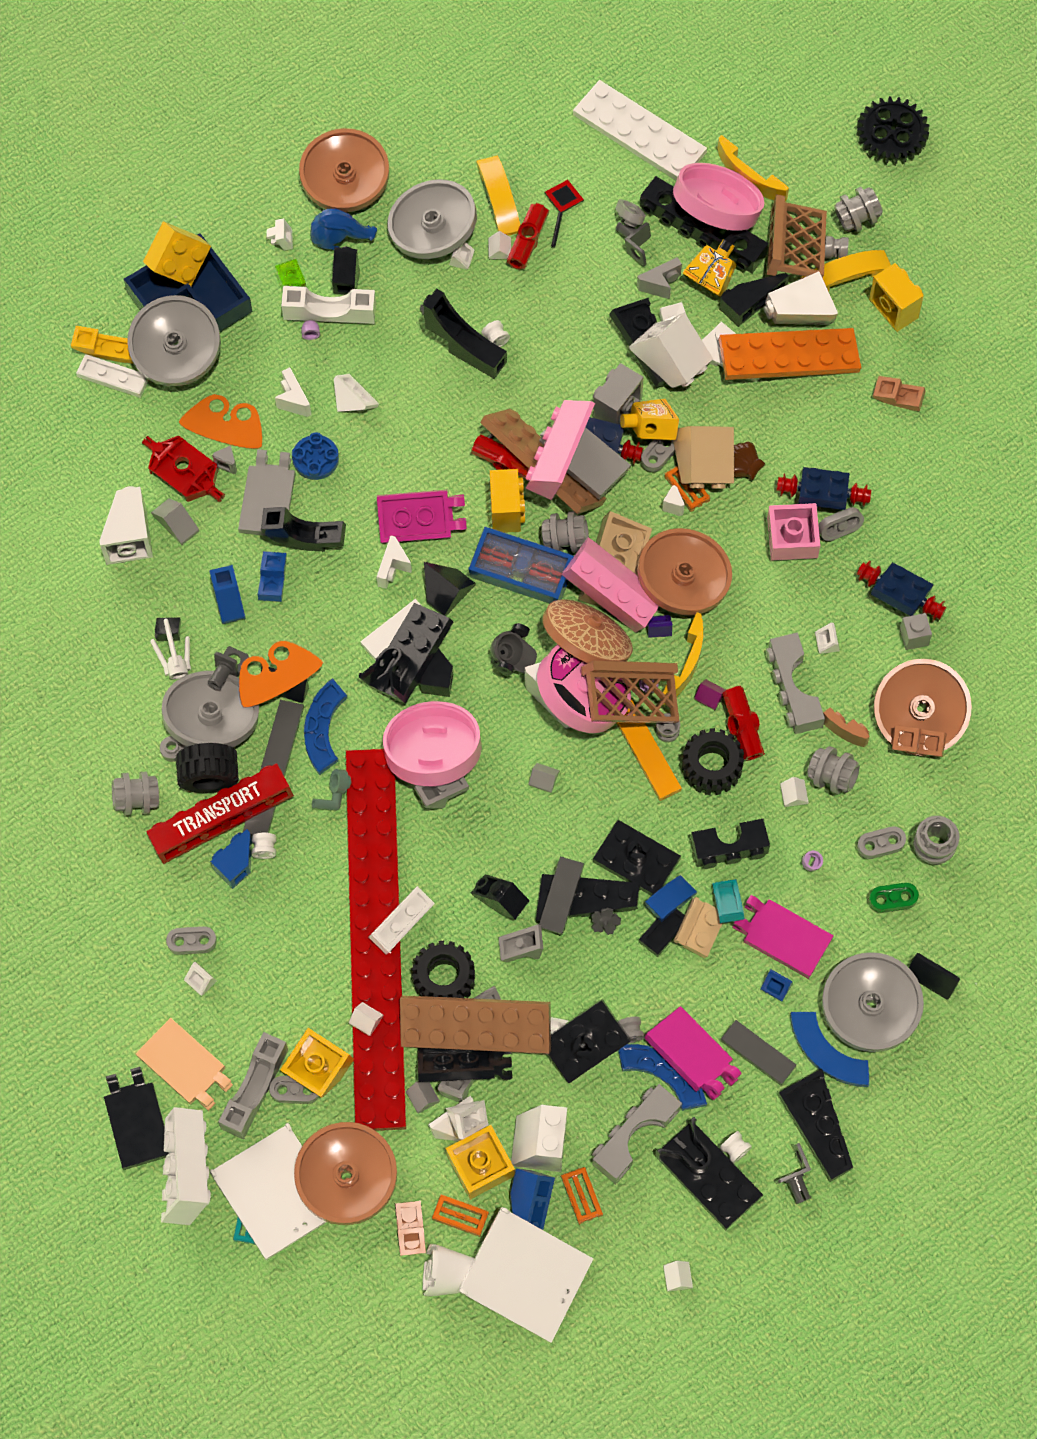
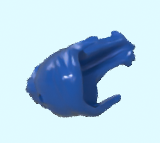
M326 209L315 216L311 223L310 236L312 242L318 247L334 250L335 247H339L334 245L340 243L346 236L353 239H369L372 241L377 234V228L375 226L370 227L369 225L363 226L350 214L339 209Z

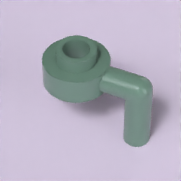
M334 769L332 771L329 783L330 790L333 793L332 800L314 798L312 800V808L340 809L342 794L351 785V777L346 770Z

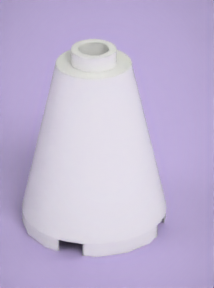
M430 1244L426 1254H431V1258L428 1262L425 1261L423 1270V1290H426L424 1296L432 1297L460 1293L458 1290L475 1258L436 1244Z

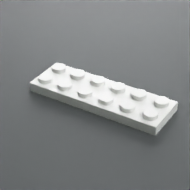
M601 80L593 86L573 110L575 117L674 180H677L680 170L684 166L699 163L707 153L705 146Z

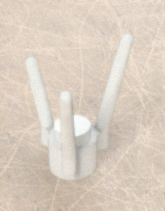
M164 619L165 631L172 656L168 659V663L156 641L151 639L150 642L164 668L165 675H169L170 679H180L188 675V671L191 670L190 637H185L184 659H182V656L176 653L169 621Z

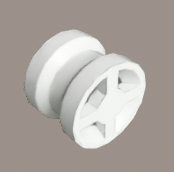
M499 320L487 324L481 332L486 339L499 347L505 345L510 339V335L507 331L503 330V324Z
M256 833L252 835V842L254 843L252 856L254 858L270 859L276 856V849L274 848L276 835L272 833Z
M739 1131L732 1134L720 1146L723 1152H727L730 1155V1160L733 1163L739 1161L752 1148L748 1142L742 1140V1135Z

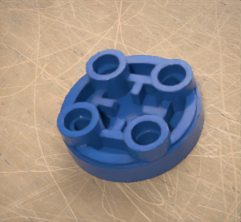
M314 432L310 436L301 439L292 450L293 465L296 471L307 479H324L330 476L338 466V449L331 439L322 436L318 432Z

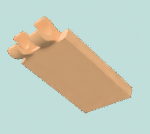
M172 1018L136 1053V1056L190 1105L197 1100L209 1111L216 1104L214 1099L206 1093L210 1086L215 1082L225 1092L233 1086L231 1080L222 1074L225 1066Z

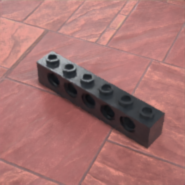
M657 176L654 177L640 195V207L644 212L650 215L653 214L661 219L664 224L678 229L682 235L698 241L702 247L708 245L717 250L723 240L718 237H725L724 240L735 246L728 258L733 260L739 269L753 274L767 255L768 242L748 230H726L698 220L678 204L673 194L674 186Z

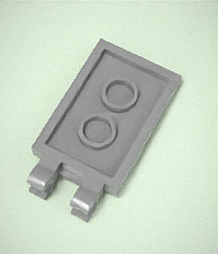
M585 427L567 473L600 500L630 470L631 465ZM545 430L540 434L541 438L539 439V442L543 446L545 444V440H543L542 437L544 435Z
M257 450L256 466H249L238 527L239 533L266 536L261 530L263 508L286 507L290 512L296 476L295 470H289L291 465L290 453L281 452L279 465L267 464V450Z

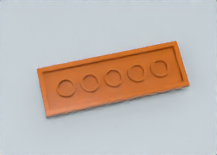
M854 328L720 335L718 339L725 380L859 373L861 370Z

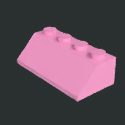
M564 400L560 408L555 407L550 418L554 421L552 427L547 426L542 437L545 440V444L543 447H538L534 459L537 460L535 468L530 466L525 477L529 481L526 489L550 500L553 499L566 475L595 405L594 402Z
M589 537L561 574L635 633L646 627L659 607L644 592L638 576Z

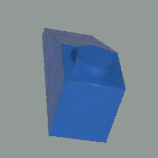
M516 1168L510 1193L513 1214L543 1230L555 1177L533 1170Z

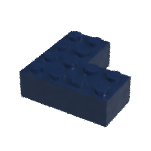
M201 233L197 234L198 236H200L202 239L205 240V238L202 236ZM212 247L191 286L189 283L183 284L158 274L147 265L124 278L126 291L140 310L158 298L174 295L189 297L208 308L214 316L220 331L253 312L250 297Z

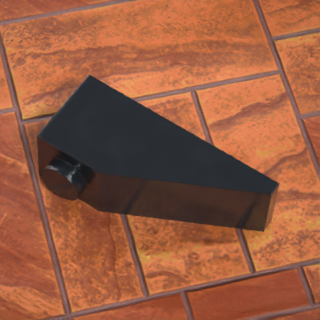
M782 273L738 284L731 290L727 289L720 297L719 310L739 327L766 305L768 293L788 285L789 275Z

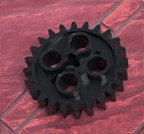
M889 96L888 102H885L882 98H880L879 104L872 101L871 108L866 106L864 113H860L856 136H859L858 143H864L863 151L870 149L869 156L877 154V161L884 157L886 163L893 159L894 163L897 164L898 158H901L905 163L907 156L914 159L915 152L920 154L922 147L926 146L930 126L926 124L927 116L922 117V109L916 111V103L909 106L908 99L901 103L900 97L893 101L891 96Z

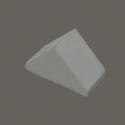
M170 498L151 512L152 516L181 545L199 532V528L183 505Z

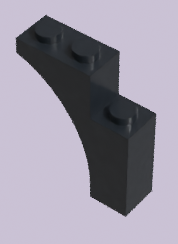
M436 288L433 294H429L423 302L425 328L448 342L450 354L495 379L507 363V351L492 343L472 328L456 312L445 293Z

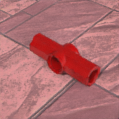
M531 204L523 223L518 227V235L507 258V263L512 268L518 270L525 269L533 249L538 245V238L549 215V210L542 204Z
M481 434L476 438L471 449L472 454L491 462L497 470L518 469V476L525 479L529 468L506 446Z
M735 686L725 690L722 694L730 715L727 721L728 729L740 742V749H743L744 760L751 761L762 757L765 753L758 734L759 718L754 711L750 710L744 688Z

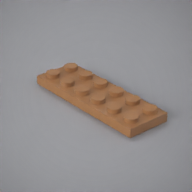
M511 409L485 415L480 423L528 468L530 466L535 468L537 460L534 459L538 447H543L539 442L541 437L536 433V430L532 426L527 425L520 418V415ZM567 472L556 492L577 514L600 507L607 499L603 496L599 500Z
M404 995L400 998L401 1047L545 1054L551 1052V1002Z

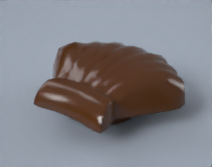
M752 442L735 444L734 477H748L754 480L760 469L765 466V462L759 459L756 447Z

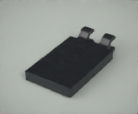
M418 1048V1082L495 1079V1075L504 1080H510L513 1078L512 1070L505 1071L503 1069L512 1067V1057H503V1055L511 1054V1052Z
M140 1067L130 1069L134 1084L120 1088L116 1074L106 1076L111 1094L104 1096V1101L123 1170L164 1159L169 1154V1152L164 1151L165 1125L153 1082L145 1084Z

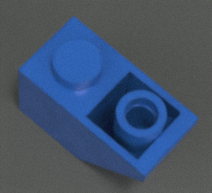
M233 565L209 570L222 624L245 619Z
M246 829L243 833H237L231 839L230 844L224 850L222 848L219 849L210 861L213 870L232 889L251 873L252 837L250 832Z

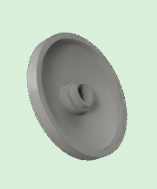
M449 180L422 182L408 189L396 200L388 216V231L395 246L408 256L419 259L441 257L459 248L470 237L477 222V208L468 190L456 182Z
M166 296L150 302L137 313L128 332V350L134 365L142 375L160 385L182 386L198 380L212 368L220 351V330L214 316L203 304L185 296Z
M214 671L191 673L174 682L165 693L162 701V720L168 733L176 741L187 747L199 743H220L234 747L245 741L253 733L258 723L259 704L251 707L242 706L238 677L229 674L221 690H216L208 684V680Z
M861 953L842 961L829 975L822 996L824 1017L832 1032L845 1044L867 1052L887 1051L904 1043L916 1030L923 1013V993L914 973L901 961L882 953ZM873 1003L876 1007L871 1008L870 1005L867 1004Z

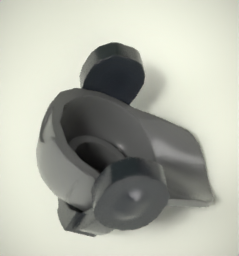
M520 623L513 624L511 631L500 633L491 643V663L499 673L512 675L515 670L525 674V667L535 664L537 659L536 650L522 639L529 634L530 629Z

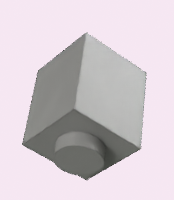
M926 613L902 618L900 632L905 650L929 646L932 632Z

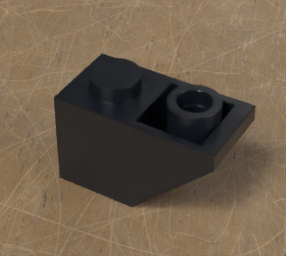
M346 246L342 248L335 247L332 277L333 293L346 295L352 289H357L360 275L358 251Z
M439 648L418 684L421 685V693L450 697L454 676L453 665Z
M486 874L477 881L475 888L471 892L475 898L500 915L516 920L530 901L513 882Z

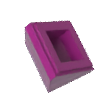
M705 679L700 684L694 700L716 710L723 698L722 692L726 689Z

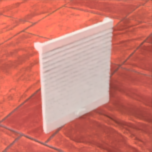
M286 1123L284 1127L214 1170H210V1175L221 1189L265 1260L326 1223V1221L318 1218L307 1209L298 1194L294 1179V1169L302 1145L293 1133L289 1123Z
M501 1207L458 1292L552 1343L593 1258L516 1216L508 1209Z

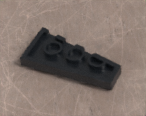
M649 298L612 309L609 314L629 346L657 323L655 314H652L649 308L651 305ZM637 357L655 387L667 384Z
M542 874L536 923H540L554 875ZM581 877L569 917L591 916L595 911L601 912L602 909L606 908L613 909V913L638 909L640 883Z
M820 1069L780 1091L778 1096L831 1182L851 1171L853 1165L844 1136L841 1133L839 1120L831 1101L832 1098L824 1079L823 1070Z

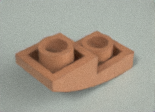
M831 707L823 712L825 717L824 725L834 734L860 747L868 745L869 731L862 723L858 724L855 719H852L846 724L844 717L839 712H834Z

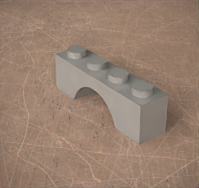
M798 632L770 639L769 647L766 648V655L769 663L773 662L775 668L772 671L776 684H780L781 691L779 696L782 705H786L788 713H786L788 726L793 727L795 734L823 728L825 717L819 698L801 692L795 686L792 679L793 671L803 663L804 651Z
M263 1032L252 1054L251 1063L243 1083L234 1097L229 1099L218 1121L221 1130L244 1140L269 1090L270 1083L275 1078L288 1052V1046L285 1041Z
M660 1084L655 1089L650 1087L642 1097L643 1103L638 1108L634 1106L625 1116L627 1121L622 1126L617 1125L609 1134L611 1139L605 1146L600 1144L592 1154L594 1156L592 1165L615 1185L632 1167L633 1159L628 1150V1142L631 1136L638 1129L645 1126L666 1128L682 1108V1103Z

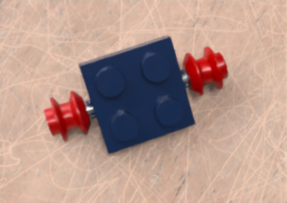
M589 417L586 428L617 454H621L624 460L632 459L633 465H635L636 460L641 461L644 448L640 447V442L634 446L631 445L630 440H627L624 445H621L625 428H622L620 424Z
M803 467L802 479L799 484L795 474L790 479L786 478L784 473L783 477H778L776 491H781L780 496L784 492H789L791 498L798 489L800 492L799 504L816 503V506L841 510L846 509L849 496L852 506L856 502H861L863 507H865V503L870 504L872 490L867 489L868 484L864 488H859L858 484L855 483L850 491V488H848L850 473Z
M870 560L867 564L863 562L857 572V575L860 576L859 582L863 579L867 580L868 587L876 583L871 595L909 616H913L919 607H922V613L932 615V621L934 622L936 618L941 620L947 609L944 606L945 601L941 603L935 601V595L927 600L926 597L931 592L934 584L893 562L883 575L881 574V566L871 567Z

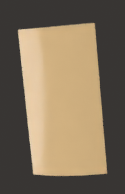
M609 511L603 517L596 543L638 576V560L644 546L649 541L652 528ZM581 590L578 600L603 608Z

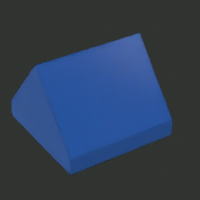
M770 969L761 990L783 1001L793 985V981Z

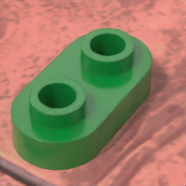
M911 883L878 886L871 891L869 904L874 911L880 913L910 909L917 903L919 892ZM906 894L910 899L907 901L903 900L901 895ZM883 898L885 903L879 904L877 899Z

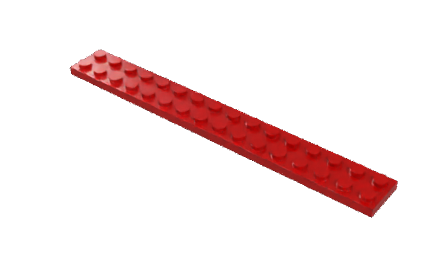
M384 749L346 750V771L351 777V785L347 789L352 1014L354 1009L363 1002L384 1015L371 1036L353 1026L355 1123L365 1125L375 1131L406 1130L404 1047H401L400 998L402 996L401 941L389 953L385 954L369 938L399 905L395 774L387 765Z

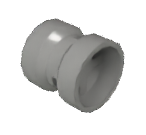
M826 236L825 259L847 256L849 238L841 237L840 239H835L833 236Z

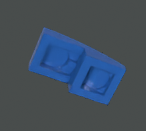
M263 551L258 600L282 602L287 553Z
M679 875L645 901V905L663 922L677 908L680 909L697 894V891Z

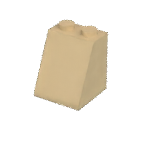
M688 426L678 428L677 438L673 440L681 483L690 484L691 489L704 488V484H711L712 489H725L726 484H733L734 427Z

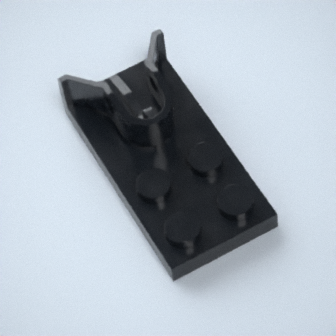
M414 603L389 646L379 654L373 665L363 673H359V678L370 688L406 704L454 622L449 617Z
M693 1117L682 1131L662 1149L659 1148L656 1151L655 1157L726 1231L760 1200L763 1194L696 1125L697 1119Z

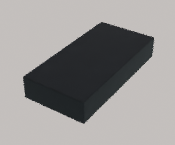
M676 909L663 922L657 918L641 936L639 943L656 957H659L676 937L685 915Z

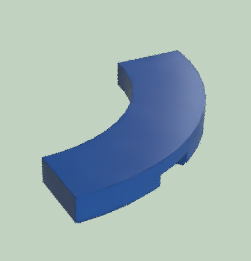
M333 678L316 694L305 719L304 736L306 750L314 769L319 775L338 762V758L334 754L329 742V727L335 711L348 699L346 693Z
M816 1012L790 1013L795 1039L807 1056V1059L817 1069H822L824 1073L837 1079L839 1082L858 1087H869L868 1060L848 1057L832 1047L819 1028Z
M626 1044L618 1050L622 1072L639 1071L661 1079L672 1089L678 1100L682 1103V1111L707 1106L702 1088L696 1092L654 1048L646 1045Z

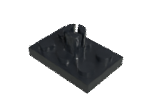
M617 820L594 856L593 863L626 882L640 883V890L652 896L665 885L679 863L681 855L622 821Z
M601 999L551 1033V1052L548 1055L567 1082L571 1083L631 1042V1039L607 1004Z

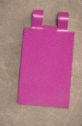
M446 489L377 495L381 543L389 542L390 536L396 537L398 542L451 537V530L467 529L466 518L453 519L452 507L465 506L464 494L448 496Z
M750 895L744 908L755 913V916L751 922L747 919L735 921L732 928L746 935L744 943L809 979L834 935L768 899L766 904H763L758 898Z
M681 1006L650 1030L644 1037L696 1092L703 1088L712 1100L718 1098L722 1094L721 1091L725 1089L724 1085L715 1079L721 1075L725 1082L732 1086L742 1074L737 1067L730 1065L733 1058Z

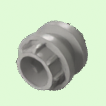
M862 187L856 188V196L850 199L846 194L840 196V202L834 206L837 217L845 231L849 232L854 229L857 233L862 230L861 223L868 220L873 225L878 222L877 218L882 215L881 204L870 187L864 190Z
M575 511L568 512L567 519H560L558 513L551 514L550 519L542 522L544 546L563 552V547H571L572 552L577 553L589 537L586 517L583 515L577 516Z
M834 747L819 748L811 758L808 767V777L814 780V785L819 788H823L826 783L830 784V791L835 794H840L842 791L849 792L856 783L860 765L854 760L853 754L845 752L841 757H838L837 749Z
M146 771L139 773V779H130L129 773H121V778L112 780L113 808L116 811H123L124 815H131L132 808H141L142 814H149L150 809H155L159 806L157 778L155 776H148Z
M931 816L923 820L917 828L913 841L914 850L918 857L929 864L935 865L949 861L953 857L959 843L958 828L950 819L943 816ZM929 837H938L944 843L936 844L929 839Z

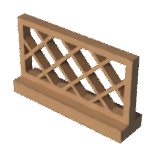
M776 194L770 213L767 275L776 276L777 271L807 277L820 272L823 279L827 211L786 203L785 196ZM787 211L796 213L798 217L793 219ZM809 217H819L820 221L814 223ZM803 220L809 227L803 229L798 222ZM792 226L797 233L792 235L786 228ZM814 231L819 237L814 239L808 233ZM802 236L808 243L802 245L797 238ZM791 242L796 249L791 251L785 244ZM813 246L819 253L813 255L808 248ZM801 252L807 259L801 261L796 254ZM790 258L796 265L784 264V261ZM813 263L818 268V271L810 269L807 265Z
M593 660L581 667L582 676H587L591 722H679L674 674L678 673L677 663ZM595 679H600L607 686L602 693L596 688ZM617 680H622L628 686L624 693L614 685ZM639 680H642L649 687L645 694L635 686ZM660 681H667L668 692L666 694L656 686ZM609 690L619 698L614 705L605 697ZM631 690L640 698L636 705L626 697ZM652 691L661 699L656 706L647 698ZM600 701L610 710L606 715H599L598 713ZM621 702L631 710L627 716H624L617 709ZM643 702L652 711L649 716H644L638 710ZM663 703L670 708L671 717H666L659 710Z

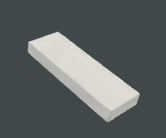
M86 354L76 372L79 378L141 398L149 381L148 378L138 371Z
M416 599L360 641L361 646L375 661L379 654L391 643L414 603L420 605Z
M417 886L377 927L369 938L385 954L389 953L435 903Z

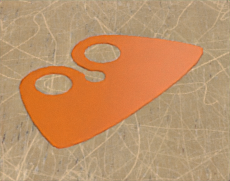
M214 394L198 402L179 420L180 425L187 430L222 443L244 448H261L262 446L260 418L256 408L248 403H240L234 406L230 413L231 419L225 421L223 416L229 410V402L224 396ZM215 399L221 400L224 404L223 409L220 412L211 411L209 408L211 401ZM240 408H248L251 411V417L248 420L242 421L237 418L236 414Z
M288 641L276 642L269 649V660L277 666L275 672L269 671V664L263 657L252 656L247 658L241 665L239 675V691L242 706L251 707L261 704L300 684L322 666V660L310 651ZM280 646L286 647L289 650L288 658L285 660L276 659L274 656L276 648ZM253 661L260 662L263 666L262 672L258 675L250 674L247 670L249 663Z

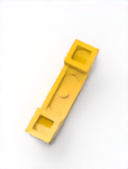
M721 135L719 137L717 150L726 168L739 173L752 182L760 190L763 197L775 200L777 194L785 196V201L788 199V186L774 175L765 180L737 158L738 147Z
M498 155L477 160L476 164L482 182L484 181L497 230L507 236L517 234L520 221L510 185Z
M884 250L859 252L824 264L823 281L829 292L831 286L868 274L872 278L891 266Z
M75 327L71 348L98 358L134 364L128 350V338L99 334V330L94 328Z
M696 612L687 637V642L693 644L681 676L674 675L676 696L688 685L699 663L703 642V620L698 612ZM666 685V687H665V689H664V692H663L664 694H666V693L668 692V687H667V685Z

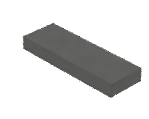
M560 856L539 923L541 929L563 935L583 872L584 863Z
M737 1020L734 1021L721 1038L722 1043L780 1086L783 1085L796 1068L797 1064Z

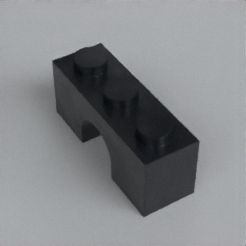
M764 818L739 823L738 833L740 839L732 844L722 842L718 838L716 828L691 832L690 841L696 867L712 868L717 866V863L727 862L728 864H734L744 858L760 859L765 857V854L769 853L770 843Z

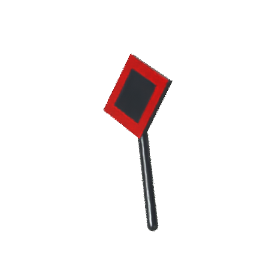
M568 179L544 192L559 211L551 244L552 247H555L563 212L584 201Z

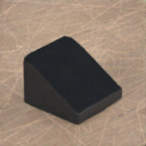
M180 617L156 619V641H168L164 619L169 621L173 641H180Z

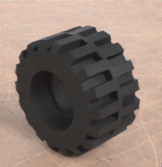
M710 728L708 733L704 729L700 731L699 736L694 734L691 737V742L688 741L685 745L682 760L683 775L685 779H689L688 784L691 787L695 785L696 791L700 793L702 790H705V795H711V792L720 795L723 789L725 792L731 790V785L735 787L738 783V778L741 777L744 764L743 749H740V742L738 740L734 741V735L731 733L728 736L725 735V730L720 729V732H715V728ZM715 753L722 756L726 760L727 765L720 770H708L700 764L699 759L705 754Z
M199 743L185 747L176 754L177 782L183 790L195 793H214L224 788H230L239 781L237 751L231 746L220 743Z
M444 940L439 941V945L436 946L433 942L428 944L429 949L427 950L422 948L420 956L416 955L414 959L415 965L412 967L416 993L427 997L469 998L471 989H474L475 967L469 952L465 953L464 947L461 945L455 947V942L449 941L448 945H444ZM447 964L456 968L459 975L449 985H438L429 978L430 972L438 965Z

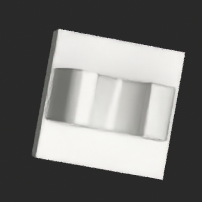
M284 218L275 220V227L267 229V239H271L272 245H280L284 251L293 249L292 228Z

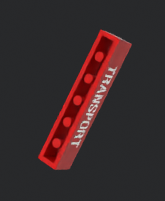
M276 763L262 768L259 773L251 777L241 779L238 784L230 788L221 789L215 796L209 799L200 800L195 806L186 811L177 812L167 821L156 823L146 832L162 863L165 864L294 795Z

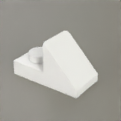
M291 368L283 370V380L280 383L285 393L275 397L276 407L306 417L310 416V404Z
M390 536L377 574L378 587L387 589L389 581H394L396 569L409 573L412 572L411 562L394 536Z

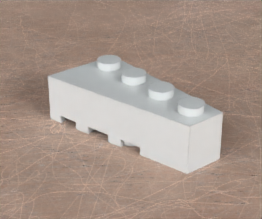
M174 1107L165 1118L164 1151L169 1152V1154L166 1156L163 1165V1175H168L165 1189L162 1190V1201H167L166 1212L161 1213L162 1223L191 1225L210 1202L211 1192L207 1188L209 1167L206 1166L208 1146L204 1139L206 1121L203 1120V1110Z

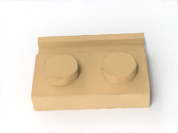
M697 897L693 898L673 942L683 945L684 948L703 958L708 957L722 926V923L719 921L717 908L700 901Z

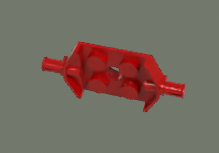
M149 436L143 439L142 444L152 450L148 466L149 473L156 474L185 496L187 502L210 494L218 502L224 499L225 494L215 487L219 470L218 465L182 437L175 436L163 442L158 441V443ZM181 461L189 463L185 469H178L176 465Z

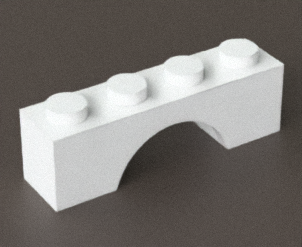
M283 286L281 304L283 320L374 324L376 311L375 290L352 289L344 296L324 297L314 294L307 287Z

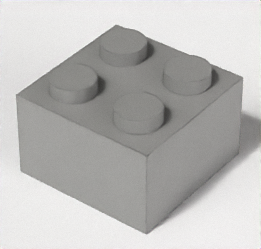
M621 363L616 369H612L606 377L605 384L599 386L593 394L595 403L593 418L620 424L621 414H631L632 404L642 400L644 377Z

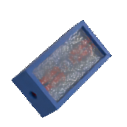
M484 527L469 567V573L473 579L550 604L553 601L562 600L569 580L561 574L574 556Z

